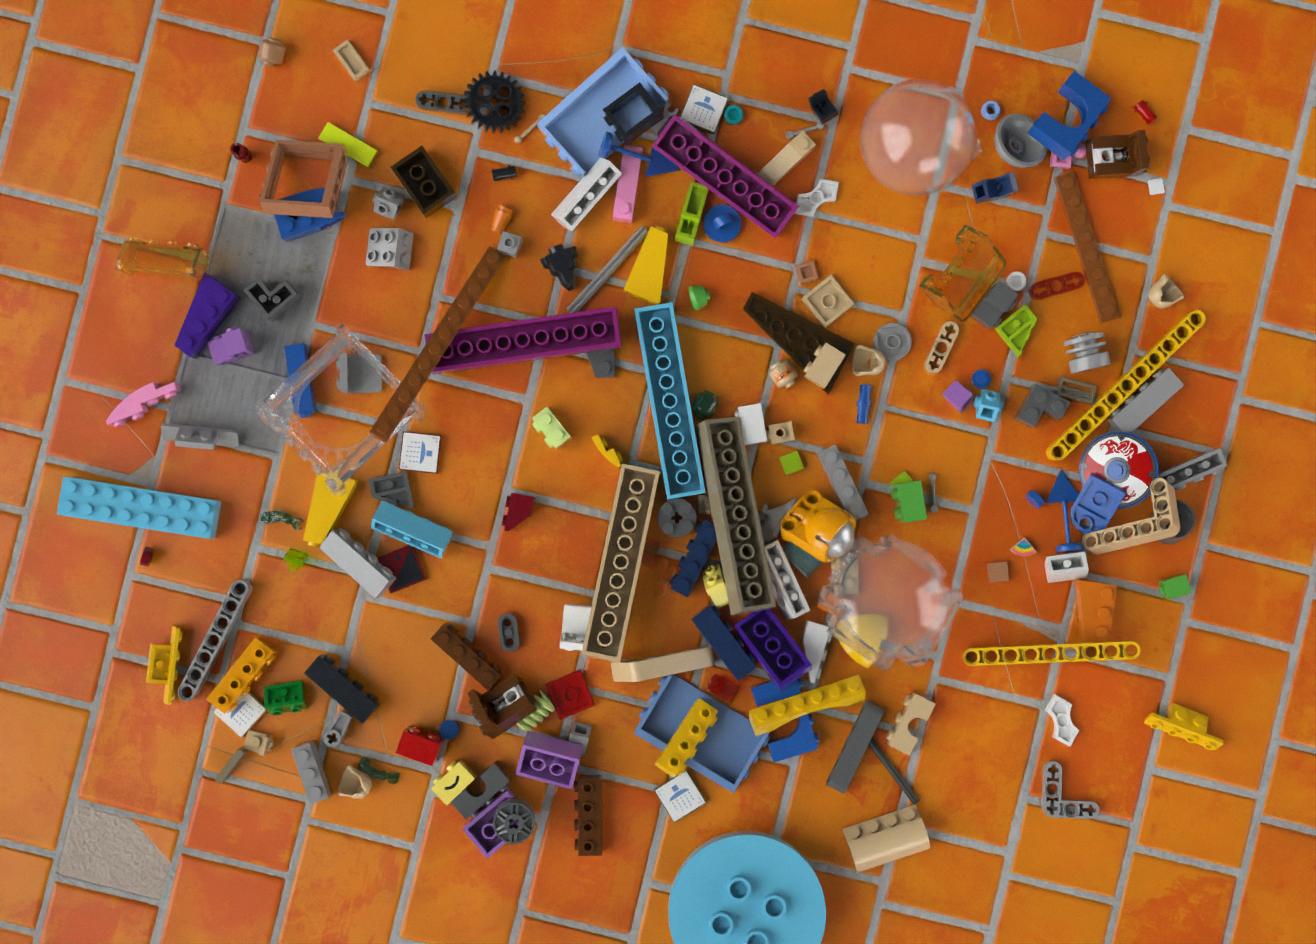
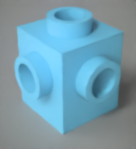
M982 389L980 395L975 397L973 407H976L975 418L995 422L997 414L1001 412L1003 402L1000 401V393Z

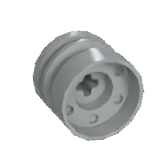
M1088 332L1073 336L1068 341L1063 342L1064 347L1072 345L1074 349L1065 351L1066 354L1076 355V358L1068 361L1071 374L1111 364L1109 352H1099L1098 349L1105 346L1106 341L1099 343L1096 341V339L1105 337L1104 332Z

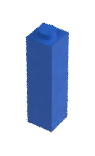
M301 343L284 346L294 415H300L301 418L312 417V413H317L307 345Z

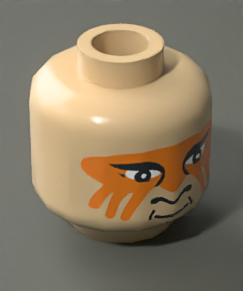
M781 359L770 367L769 376L777 387L782 388L785 386L789 388L796 382L794 378L797 377L798 373L788 360L783 361Z

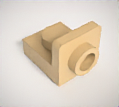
M249 729L244 749L258 752L264 756L272 750V735Z

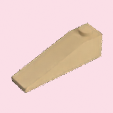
M802 131L758 174L772 185H775L813 151L816 144Z

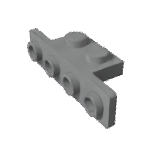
M162 423L161 425L163 439L175 441V446L214 450L216 445L239 447L240 444L239 433L236 430Z

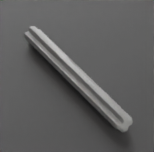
M641 226L567 307L569 313L578 312L648 234V230L645 227Z

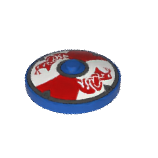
M1109 432L1097 437L1086 447L1080 460L1079 475L1083 487L1091 473H1094L1127 491L1117 509H1122L1141 503L1151 494L1150 485L1154 479L1159 477V463L1154 450L1143 438L1129 432Z

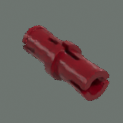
M233 143L231 145L230 151L237 160L244 163L246 161L250 162L252 155L247 147L240 143H236V145Z

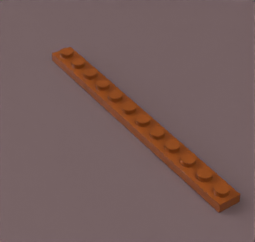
M489 246L369 431L370 435L385 444L388 442L503 263L505 255Z

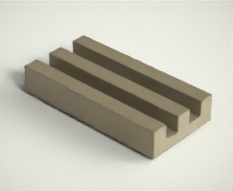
M1060 376L1055 394L1062 398L1092 405L1097 386ZM1063 382L1089 388L1092 389V391L1087 392L1071 388L1068 386H1064L1062 384ZM1061 389L1089 396L1090 399L1062 393Z
M244 747L237 749L215 780L220 784L225 782L249 750L244 749Z

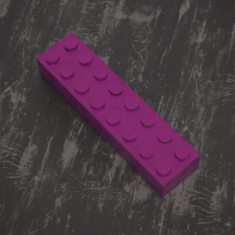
M678 114L673 115L652 145L654 149L774 238L779 236L800 207L798 203Z

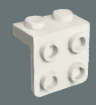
M564 605L560 640L561 649L582 651L592 606Z

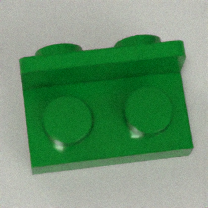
M303 681L264 686V704L267 712L278 716L282 715L283 712L296 713L302 711V709H307Z

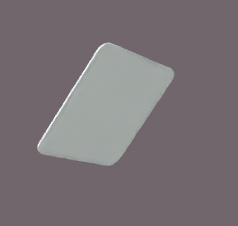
M1162 178L1148 180L1150 195L1165 192Z

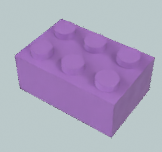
M527 730L516 775L572 789L583 745Z
M510 788L506 789L462 828L486 858H489L505 844L496 835L493 820L499 804L507 798L516 797ZM512 818L510 819V820H511V822H510V825H511V826H512L513 824H515L516 826L518 825V824H517L518 819H516V820H513Z

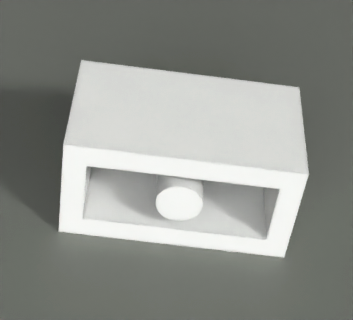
M761 403L738 407V411L734 412L735 417L740 418L744 444L751 445L767 442Z
M1085 552L1046 557L1044 564L1048 583L1087 578L1089 571Z

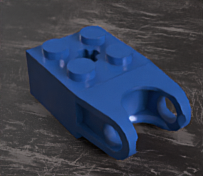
M325 187L307 190L279 200L322 203ZM334 212L333 218L297 216V220L292 215L274 214L281 238L285 242H289L323 231V229L344 220L346 213Z

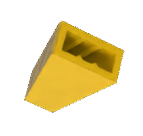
M650 226L624 287L625 293L653 305H659L661 302L668 233H665L666 229L660 226H655V228Z
M317 472L303 541H308V545L319 547L336 526L358 485V480Z

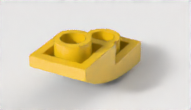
M599 434L593 436L592 439L602 455L616 467H621L620 462L623 459L620 452H615L614 448L606 451L605 448L608 447L604 436L601 438Z

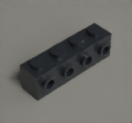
M327 654L319 655L304 674L362 724L366 722L380 705L378 697L371 692L368 694L363 689V684L356 679L353 681L349 677V672L343 667L338 668L334 664L335 660Z

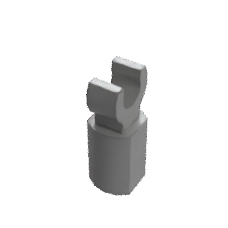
M670 102L664 106V119L649 129L657 136L664 130L670 118L674 114H678L677 108L674 112L668 111L671 105Z

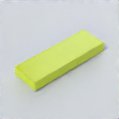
M327 122L318 138L324 143L344 144L347 156L367 168L370 167L378 153L374 148Z

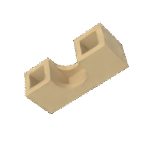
M914 692L906 696L903 702L905 707L902 712H898L895 718L896 725L894 729L889 730L886 736L889 746L909 756L918 740L916 736L909 733V722L913 718H922L928 721L936 705L934 702Z

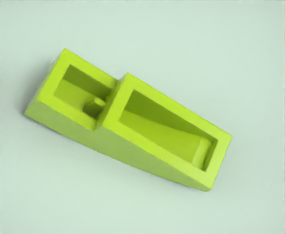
M695 182L690 183L674 241L693 246L709 190L706 186Z

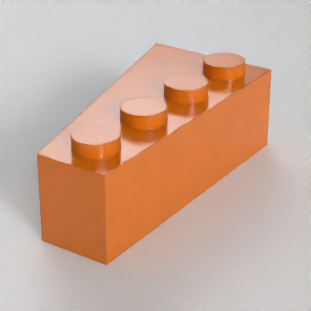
M1074 579L1080 642L1110 641L1117 585ZM1088 646L1085 649V654L1089 657L1094 656L1096 648ZM1107 646L1105 649V653L1107 655L1109 646Z

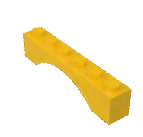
M859 675L749 710V720L755 736L774 731L785 723L811 712L832 707H846L865 701L866 691Z

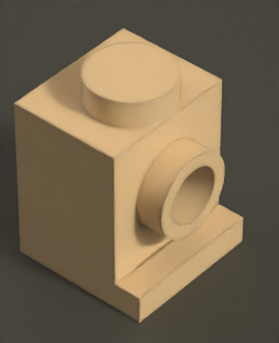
M792 421L768 425V430H765L767 441H770L771 445L795 440ZM777 430L783 431L782 437L776 435Z

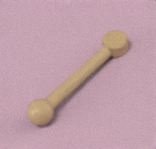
M540 114L538 116V120L535 121L520 136H516L514 138V141L516 143H521L522 138L526 136L534 127H536L537 123L542 118H544L545 115Z

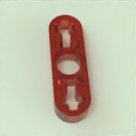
M1072 272L1039 281L1030 286L1029 296L1034 300H1041L1074 291L1084 285L1085 279L1081 273ZM1073 276L1075 279H1079L1077 286H1075V283L1068 284V289H1066V282L1072 280ZM1053 281H1059L1061 283L1062 287L1060 291H1054L1052 289L1051 285ZM1045 283H1047L1046 291L1041 292L1040 296L1038 295V293L1034 294L1036 286H1038L1039 289L1045 288Z

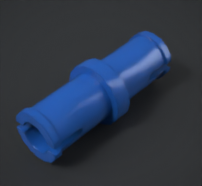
M860 384L859 401L856 402V406H858L856 423L868 424L869 407L872 405L870 402L871 385Z

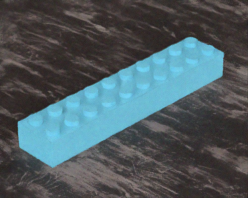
M673 303L636 308L634 311L667 500L706 493Z

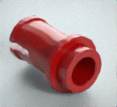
M1141 100L1134 106V112H1138L1148 125L1157 118V115L1148 107L1147 101Z

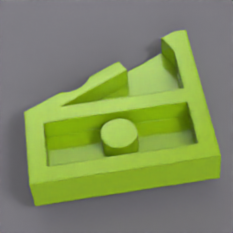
M1024 304L994 329L1013 353L1019 357L1037 318L1028 306Z

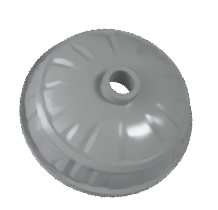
M1022 114L1005 116L998 123L994 136L995 148L999 156L1009 165L1018 168L1033 167L1039 164L1047 152V148L1027 133L1035 121Z

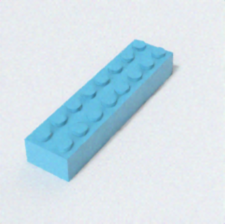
M63 476L57 515L215 539L222 501Z

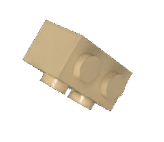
M828 343L818 346L814 353L817 357L813 363L809 361L803 370L806 372L804 377L822 389L827 386L845 357L844 353Z

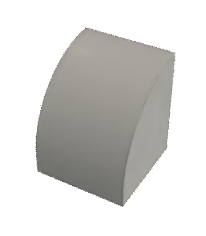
M573 721L568 742L583 745L581 755H585L592 726Z

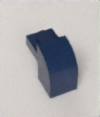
M1014 172L993 179H985L971 185L976 203L998 200L1019 191Z

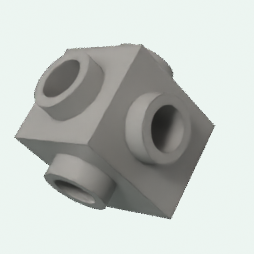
M383 186L380 192H376L373 197L372 203H375L373 211L395 220L402 210L405 195Z

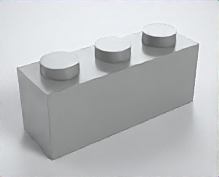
M314 740L292 748L291 751L309 803L313 804L333 795Z

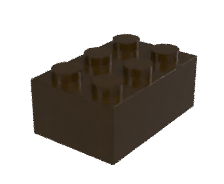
M422 145L390 167L426 218L457 197Z

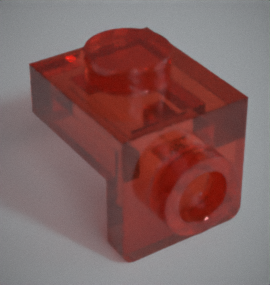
M715 673L708 681L707 691L732 703L741 686Z

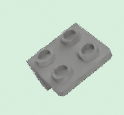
M371 228L368 238L366 265L393 267L409 271L414 233L400 228Z
M339 353V358L336 359L337 370H340V377H337V388L340 389V392L345 394L379 393L382 391V357L379 354L350 355L348 353Z

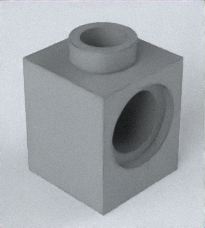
M503 231L497 247L498 252L517 258L523 242L522 237Z

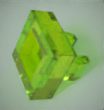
M290 548L283 559V562L289 563L287 571L295 573L296 569L306 563L309 554Z

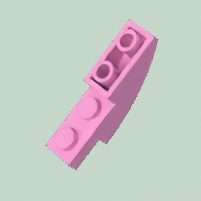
M152 382L141 387L126 397L113 410L106 420L107 425L120 427L125 425V421L129 419L138 420L143 418V414L149 412L146 405L158 404L159 399L164 397L170 399L177 396L176 393L182 391L180 385L173 382L160 387L158 383Z

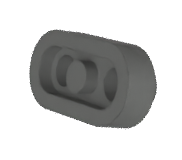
M505 613L498 619L500 645L503 650L512 652L520 644L518 621L515 615ZM506 619L511 620L512 623L510 626L505 625ZM508 638L514 640L513 645L507 644Z

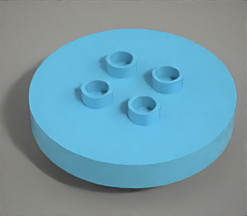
M734 831L721 834L706 841L686 858L672 883L668 902V918L674 944H820L825 930L826 905L817 875L806 858L796 848L786 841L764 832Z

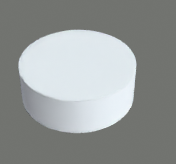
M1012 272L1006 279V285L1013 291H1019L1025 287L1026 277L1021 272Z

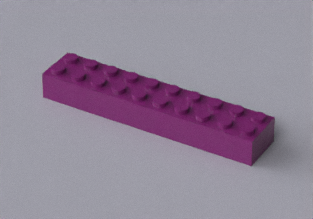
M616 307L460 329L432 374L623 348L618 310ZM433 333L424 334L425 343L428 342Z

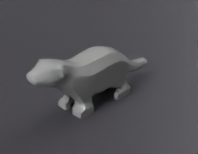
M792 498L786 504L769 509L768 505L764 504L760 511L766 515L761 525L764 545L774 541L779 536L781 521L798 501L797 498Z

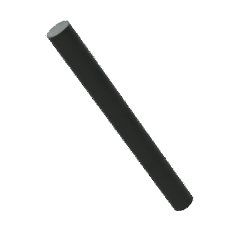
M871 739L869 742L870 748L913 805L917 804L920 801L875 740Z

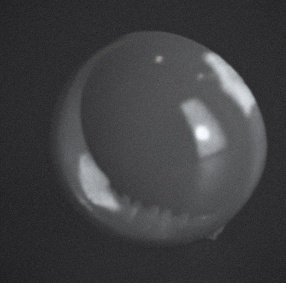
M910 79L887 88L870 105L861 126L860 146L867 167L886 187L906 195H928L943 190L961 176L970 160L976 159L977 154L983 152L979 139H976V127L972 112L965 102L961 88L953 89L952 85L947 86L935 80Z

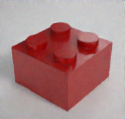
M416 725L408 726L402 733L395 753L433 766L438 760L445 739L441 738L439 733L431 731L429 734L424 732L422 727Z

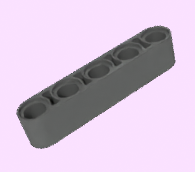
M868 700L865 701L832 768L826 786L843 794L846 792L882 718L884 708Z

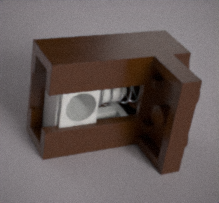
M1137 130L1129 135L1099 136L1086 140L1089 179L1130 177L1146 173L1147 169H1149L1150 157L1147 153L1148 138L1145 130Z
M515 673L484 694L475 689L467 693L470 698L469 704L473 709L472 714L480 724V731L484 736L487 735L492 739H495L538 710L523 679Z

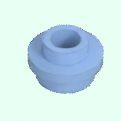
M987 101L981 108V114L987 120L996 119L1001 112L999 104L995 101ZM992 108L994 113L989 114L987 109Z

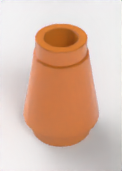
M499 204L498 208H495L491 230L502 234L513 217V210Z

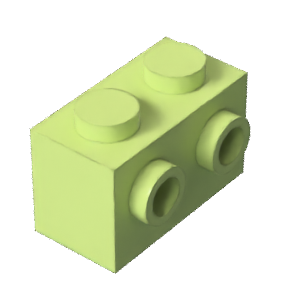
M547 406L532 418L534 421L532 423L533 427L538 433L541 431L546 436L544 441L550 448L554 446L555 449H558L572 438Z

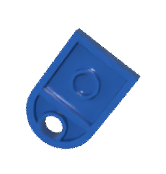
M1091 473L1071 508L1070 518L1073 525L1079 531L1087 534L1105 529L1127 491ZM1081 519H1089L1091 525L1088 527L1083 526Z

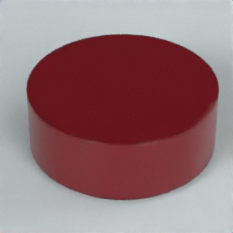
M145 547L140 565L146 567L150 565L154 553L153 548Z

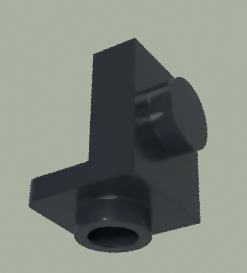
M824 89L808 98L811 111L822 125L839 115L838 110L828 99L827 92Z

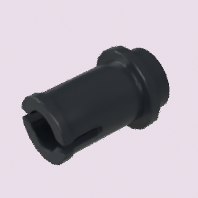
M508 165L505 168L492 169L494 182L508 178L513 180L514 177H517L515 166Z

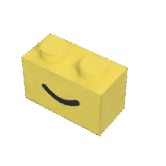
M454 760L446 768L448 772L444 776L440 774L433 781L435 785L431 788L432 791L446 805L477 777L462 760L458 763Z

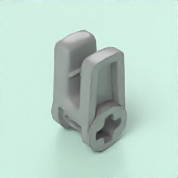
M340 711L326 731L324 742L327 746L335 747L343 741L354 717L348 711ZM337 734L336 738L338 740L331 741L332 737L330 735Z

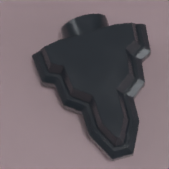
M563 244L548 249L549 255L540 259L544 269H549L552 276L558 277L561 285L568 291L574 290L576 284L574 270L577 267L575 259L578 256L576 246L564 248Z

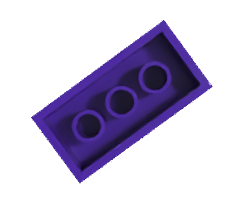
M771 609L752 612L734 625L737 634L780 692L812 670L810 661Z

